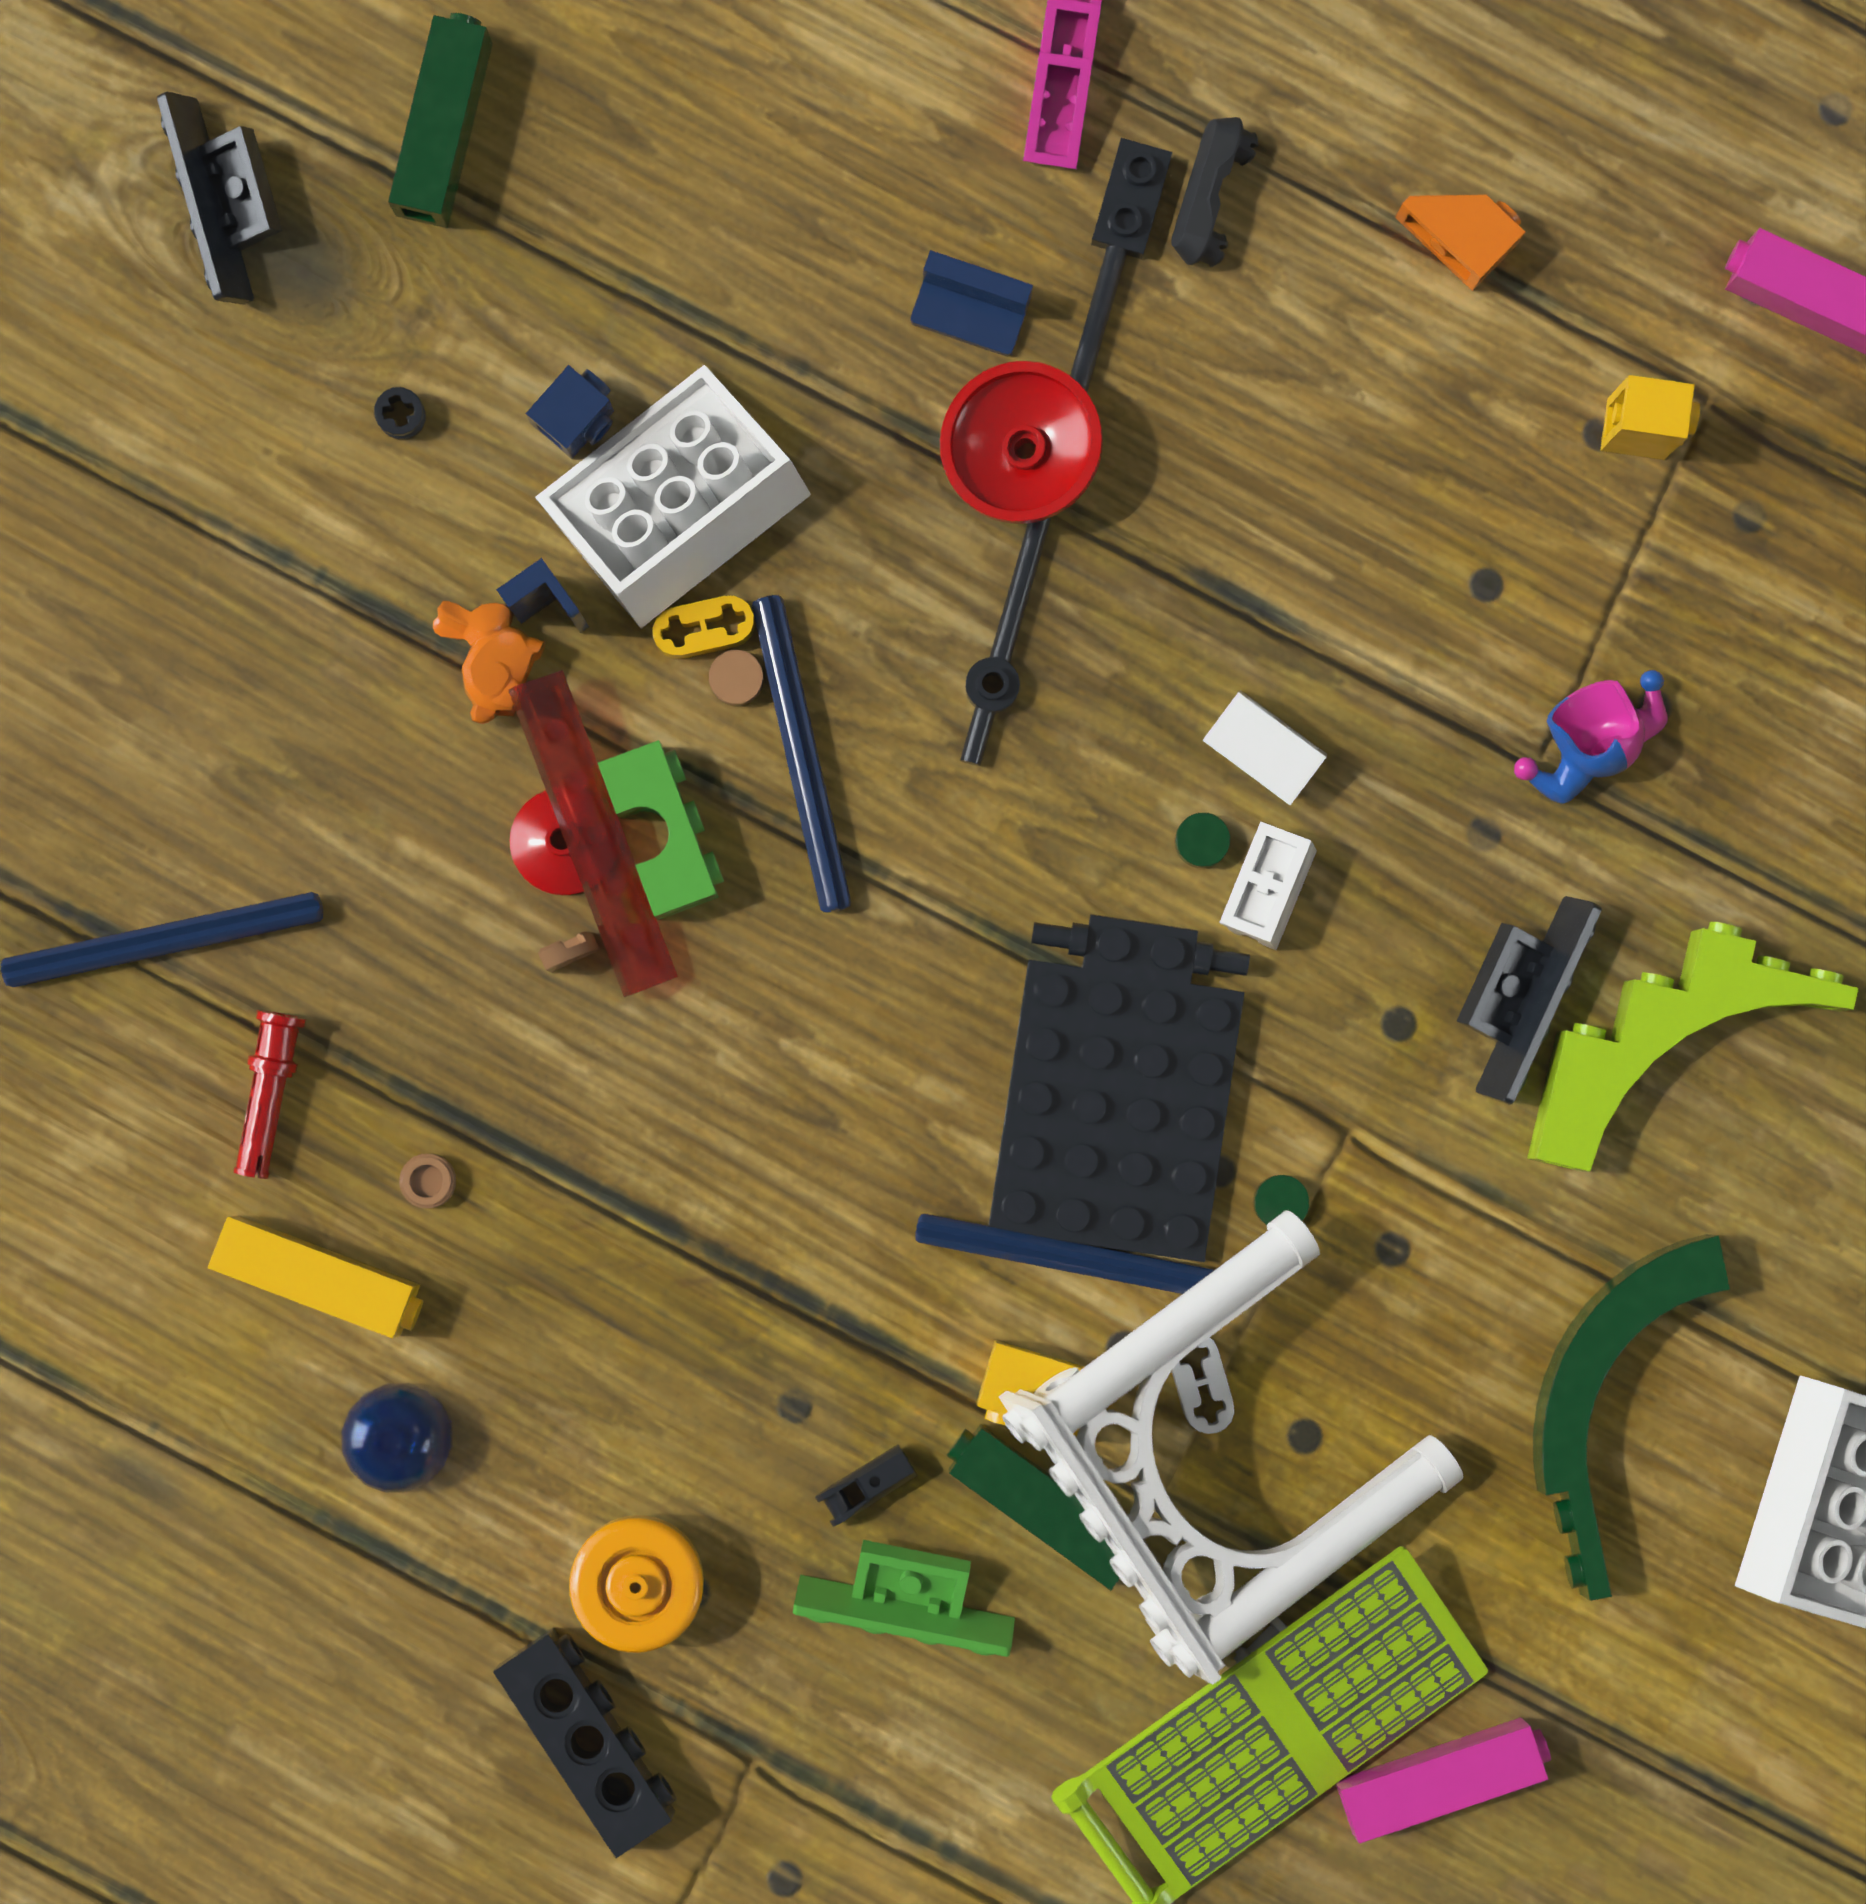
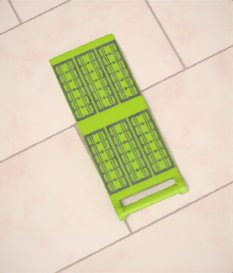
M1400 1546L1221 1674V1679L1215 1684H1207L1084 1774L1068 1779L1054 1790L1051 1798L1062 1814H1069L1129 1896L1132 1904H1171L1479 1681L1488 1673V1669L1410 1552L1405 1547ZM1098 1788L1165 1880V1883L1149 1888L1090 1806L1087 1799Z

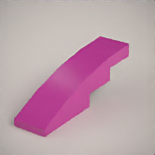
M1047 0L1023 161L1072 169L1077 167L1102 0Z

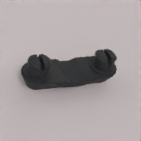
M1238 117L1213 119L1204 130L1171 239L1172 246L1188 265H1194L1202 261L1213 267L1221 263L1225 257V253L1221 250L1228 247L1226 235L1213 231L1221 205L1219 198L1223 178L1230 174L1233 162L1235 161L1241 166L1251 162L1256 155L1252 148L1259 145L1256 133L1243 129V122Z

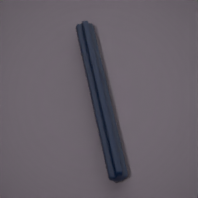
M780 595L764 596L753 601L752 609L819 906L822 912H836L850 907L851 898L783 598Z
M309 892L7 957L1 961V973L6 986L18 987L315 923L323 919L322 902L318 894Z
M929 1214L919 1216L915 1232L916 1241L923 1244L1180 1294L1188 1291L1214 1271L1212 1269L1003 1230Z

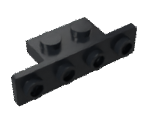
M166 91L157 96L162 115L161 125L170 143L176 164V178L183 189L191 217L190 228L197 239L204 263L205 281L216 301L245 305L254 300V295L241 250L282 231L254 129L239 126L215 139L209 140L198 100L194 97Z
M1565 896L1543 941L1514 925L1501 923L1457 1019V1022L1496 1042L1476 1086L1478 1094L1511 1105L1514 1103L1518 1093L1526 1084L1528 1071L1535 1055L1550 1031L1551 1020L1562 996L1572 983L1573 972L1583 950L1594 935L1596 922L1602 911L1601 906L1591 901Z

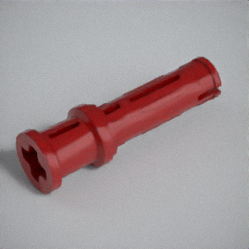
M257 1010L256 1018L261 1021L255 1054L249 1055L247 1064L250 1065L249 1070L254 1071L237 1162L233 1173L253 1178L257 1175L260 1179H268L286 1079L292 1078L293 1073L297 1071L298 1064L293 1061L298 1031L300 1028L305 1027L306 1019L279 1012Z

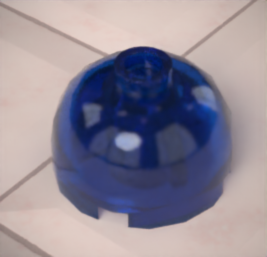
M387 1383L363 1394L349 1409L341 1430L342 1454L350 1471L366 1486L385 1493L410 1492L429 1483L444 1467L453 1446L452 1422L444 1405L426 1390L410 1383Z

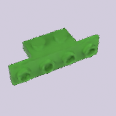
M863 1540L854 1585L800 1575L793 1607V1614L807 1617L814 1622H833L862 1628L873 1634L888 1633L913 1638L929 1645L944 1644L969 1649L976 1654L985 1656L993 1654L1004 1657L1010 1656L1015 1617L962 1607L971 1561Z

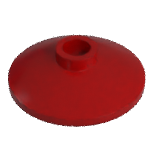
M552 788L535 795L521 807L511 827L510 851L516 868L531 885L549 894L574 895L591 889L608 874L614 864L618 851V832L609 810L596 797L576 788ZM559 830H567L572 836L570 846L563 850L556 849L552 843L553 835Z

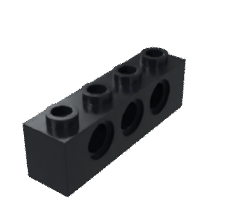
M553 1627L501 1662L493 1673L614 1857L618 1858L672 1821L675 1809L671 1804L677 1798L664 1776L660 1772L652 1776L642 1761L641 1757L646 1754V1751L636 1733L629 1726L622 1730L610 1711L615 1708V1703L607 1689L599 1680L591 1683L580 1667V1664L585 1662V1658L576 1642L569 1634L561 1637L555 1627ZM552 1679L566 1681L573 1691L572 1702L562 1706L551 1703L545 1695L546 1682ZM586 1725L597 1728L603 1735L604 1746L593 1752L583 1750L576 1742V1729ZM615 1772L627 1774L634 1783V1793L625 1798L613 1796L606 1787V1777Z

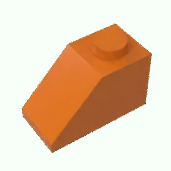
M1487 195L1409 196L1402 203L1395 217L1472 291L1518 245L1525 234V231L1519 226L1521 220L1516 212L1502 201L1495 203Z

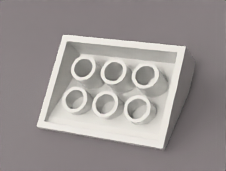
M703 365L537 495L536 499L638 626L642 628L808 498L811 493L788 456L713 373Z
M1800 1375L1735 1586L1786 1606L1865 1629L1866 1396Z

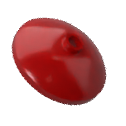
M1015 361L1000 364L983 371L971 379L951 402L945 414L940 433L942 465L956 493L966 504L980 514L1000 522L1014 524L1033 523L1048 519L1061 513L1076 502L1091 484L1098 470L1103 449L1101 421L1097 409L1085 389L1064 371L1051 365L1033 361ZM1031 443L1036 446V451L1031 458L1021 459L1018 457V450L1022 445Z

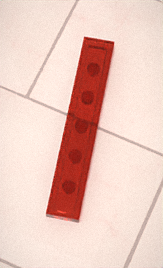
M563 670L512 687L508 690L623 996L627 997L677 978V972L657 919L653 915L635 866L636 863L613 807Z

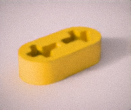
M721 596L672 607L663 611L654 622L653 638L658 649L665 656L673 659H685L734 648L746 643L753 634L755 618L750 605L743 599L736 596ZM726 608H733L736 616L745 615L746 621L738 624V633L735 635H728L724 627L707 630L706 623L723 619V610ZM673 620H680L682 626L686 628L697 625L701 626V632L685 636V645L682 647H675L671 639L663 640L662 634L670 631V622Z

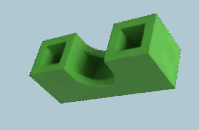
M658 740L598 762L613 807L620 819L640 812H651L661 816L667 823L669 836L664 850L655 858L635 865L654 917L660 920L719 898L715 885L724 882L713 851L706 854L702 853L696 834L705 831L694 800L685 804L683 802L677 783L685 781L686 777L676 751L672 750L665 753L661 742Z

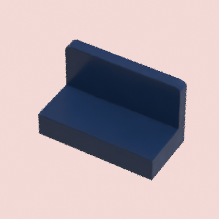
M930 250L923 269V283L911 314V323L926 330L1009 357L1013 353L1031 301L1033 285Z
M542 558L496 589L521 624L557 599L580 633L589 628L581 612Z

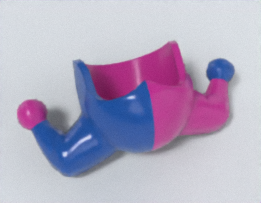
M1655 670L1646 671L1642 674L1640 685L1645 690L1643 706L1640 709L1634 707L1623 687L1618 681L1614 680L1590 684L1564 698L1552 709L1547 718L1548 727L1562 757L1556 772H1543L1538 769L1534 759L1522 757L1516 761L1514 766L1516 777L1520 780H1528L1549 800L1563 804L1571 801L1579 794L1593 777L1613 776L1626 770L1638 758L1642 751L1643 743L1659 733L1668 721L1660 690L1664 684L1663 675Z

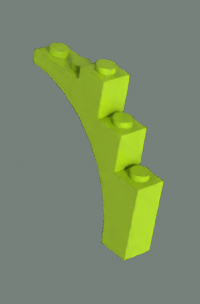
M1710 922L1708 929L1701 928L1691 931L1678 989L1673 988L1674 979L1653 973L1642 972L1640 980L1625 981L1610 1041L1605 1040L1607 1030L1585 1024L1574 1023L1573 1031L1556 1032L1527 1159L1576 1171L1590 1172L1604 1130L1624 1095L1656 1059L1685 1037L1727 1016L1758 1008L1803 1006L1839 1012L1853 1010L1859 988L1842 984L1844 977L1842 974L1812 968L1809 976L1790 972V962L1773 957L1758 956L1757 962L1753 963L1752 958L1756 941L1742 938V928L1720 922Z

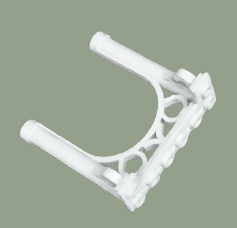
M1288 1210L1267 1224V1232L1079 1371L1078 1368L1064 1370L1043 1383L1034 1394L1020 1389L1016 1393L1005 1391L999 1396V1399L1008 1411L1002 1418L1010 1432L1020 1443H1024L1027 1440L1038 1451L1041 1449L1046 1450L1055 1464L1049 1469L1053 1479L1067 1496L1070 1497L1075 1494L1085 1509L1080 1514V1519L1084 1526L1098 1542L1106 1541L1115 1555L1109 1560L1112 1568L1129 1588L1135 1585L1145 1600L1139 1607L1146 1618V1622L1156 1635L1150 1639V1643L1156 1653L1169 1667L1176 1664L1187 1677L1190 1678L1192 1675H1196L1212 1685L1221 1679L1218 1671L1225 1666L1222 1659L1438 1491L1446 1493L1463 1479L1462 1470L1450 1451L1437 1438L1428 1435L1300 1535L1280 1546L1257 1551L1231 1549L1212 1542L1194 1529L1171 1502L1160 1480L1152 1445V1421L1160 1390L1172 1369L1189 1352L1320 1255L1318 1244L1309 1229L1295 1214ZM1140 1383L1134 1401L1132 1417L1114 1410H1106L1108 1406ZM1109 1424H1118L1131 1432L1129 1457L1122 1466L1116 1469H1108L1095 1450L1097 1433ZM1079 1429L1076 1439L1073 1433ZM1137 1475L1139 1476L1140 1480L1131 1483L1134 1490V1504L1128 1516L1104 1480L1112 1483H1126L1136 1478ZM1154 1509L1162 1520L1152 1517ZM1162 1535L1175 1545L1182 1539L1186 1544L1176 1546L1170 1552L1162 1570L1143 1541L1148 1536ZM1195 1556H1206L1214 1559L1216 1584L1212 1592L1194 1600L1183 1585L1182 1570L1189 1559ZM1233 1566L1265 1568L1241 1588L1233 1592Z

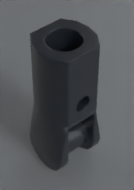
M897 1444L816 1495L815 1498L818 1503L824 1501L833 1516V1519L829 1522L832 1527H835L918 1477L901 1446ZM856 1481L865 1498L852 1506L842 1489Z

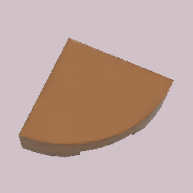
M585 931L565 942L559 940L539 949L538 955L545 970L553 973L600 950L593 933Z

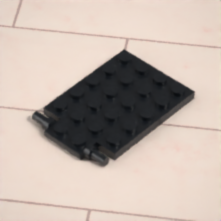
M1090 914L1088 924L1073 922L1072 927L1034 922L1031 944L1068 949V955L1083 957L1082 967L1028 960L988 1223L989 1227L1072 1243L1205 1262L1244 992L1191 984L1192 973L1208 976L1209 971L1247 976L1250 954L1213 949V943L1197 941L1198 930Z

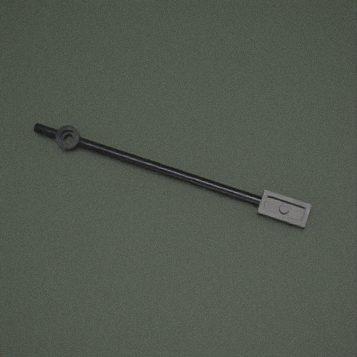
M1125 138L1120 139L1091 245L1106 249L1070 373V376L1086 392L1089 389L1126 256L1143 259L1173 153ZM1052 517L1027 524L990 656L976 662L967 674L965 691L968 700L975 709L960 761L981 766L995 714L1011 707L1018 696L1020 687L1019 676L1010 662ZM989 675H996L1002 680L1003 688L997 693H988L982 686L983 679Z

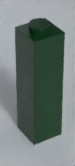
M451 13L449 18L433 15L388 200L396 217L444 228L449 226L493 45L487 28L481 26V21L472 16L462 13Z
M980 1424L973 1434L964 1429L946 1455L953 1460V1463L948 1468L949 1474L1111 1591L1120 1579L1109 1561L1115 1555L1105 1540L1098 1542L1084 1526L1080 1519V1514L1085 1509L1075 1494L1070 1497L1067 1496L1055 1482L1052 1475Z

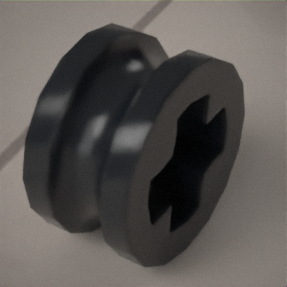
M393 387L384 391L377 398L374 406V416L378 425L389 437L396 440H408L415 437L423 429L426 422V411L419 397L411 390L404 387ZM397 401H403L407 409H414V415L406 416L408 424L402 427H398L393 419H386V413L394 411L392 404Z

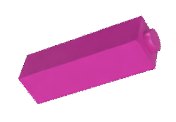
M1759 228L1747 242L1741 239L1738 240L1725 266L1726 270L1732 272L1725 290L1866 355L1865 276L1762 228Z
M1520 1717L1349 1775L1336 1783V1787L1352 1834L1360 1844L1546 1781L1548 1776L1543 1763L1551 1761V1756L1542 1731L1540 1729L1532 1731L1531 1726Z

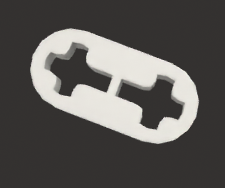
M1209 1337L1197 1346L1199 1348L1207 1347L1208 1356L1201 1359L1204 1377L1195 1379L1193 1369L1188 1363L1180 1364L1178 1362L1172 1369L1183 1413L1188 1423L1197 1431L1206 1434L1218 1433L1224 1430L1232 1421L1234 1414V1403L1220 1354L1215 1342ZM1206 1384L1211 1398L1214 1401L1222 1400L1224 1406L1223 1409H1219L1216 1412L1217 1421L1213 1423H1208L1204 1416L1194 1415L1193 1408L1201 1405L1198 1387Z

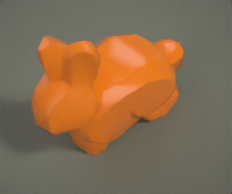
M442 601L437 608L438 617L433 621L435 633L441 637L465 639L471 646L461 670L465 693L473 704L470 712L472 721L485 724L492 721L497 715L514 716L524 695V686L533 664L541 658L546 641L530 637L522 629L511 626L514 614L507 604L496 602L483 604L469 611L456 603Z

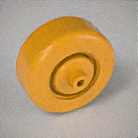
M626 1516L604 1524L584 1542L571 1569L570 1598L579 1622L597 1641L618 1651L628 1653L648 1652L673 1642L690 1626L702 1600L704 1576L702 1564L695 1547L678 1528L662 1519L651 1516Z

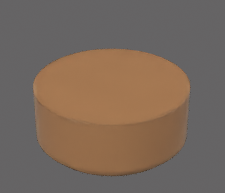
M730 650L719 655L712 663L709 670V683L713 693L720 701L731 706H742L752 702L760 694L764 683L762 668L754 656L742 650Z
M420 1154L411 1158L404 1165L400 1173L399 1185L403 1196L412 1205L419 1208H435L446 1203L453 1195L456 1188V1174L452 1165L445 1158L436 1154Z

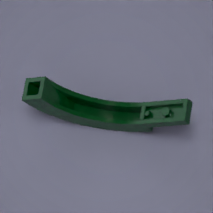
M1705 1234L1661 1248L1629 1265L1608 1281L1584 1305L1568 1326L1553 1353L1544 1375L1536 1405L1533 1428V1466L1537 1491L1545 1495L1560 1493L1561 1500L1554 1501L1553 1507L1560 1534L1568 1533L1572 1555L1564 1557L1567 1578L1572 1589L1579 1588L1580 1595L1589 1601L1612 1597L1587 1470V1438L1596 1397L1614 1361L1627 1344L1647 1325L1685 1302L1712 1293L1730 1290L1719 1235Z

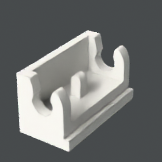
M1241 690L1203 739L1205 743L1289 805L1293 803L1327 757L1325 752Z
M1260 822L1219 923L1239 936H1242V934L1257 940L1263 946L1277 950L1317 852L1312 841Z

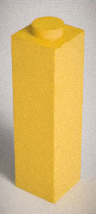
M238 1215L227 1216L207 1267L218 1273L392 1339L401 1336L403 1329L412 1331L423 1305V1300L416 1297L420 1284Z

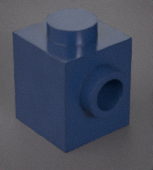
M568 365L525 414L532 426L568 457L573 459L587 442L595 445L610 429L613 420L609 417L614 412V409L606 396L611 390L590 370L586 369L580 375Z

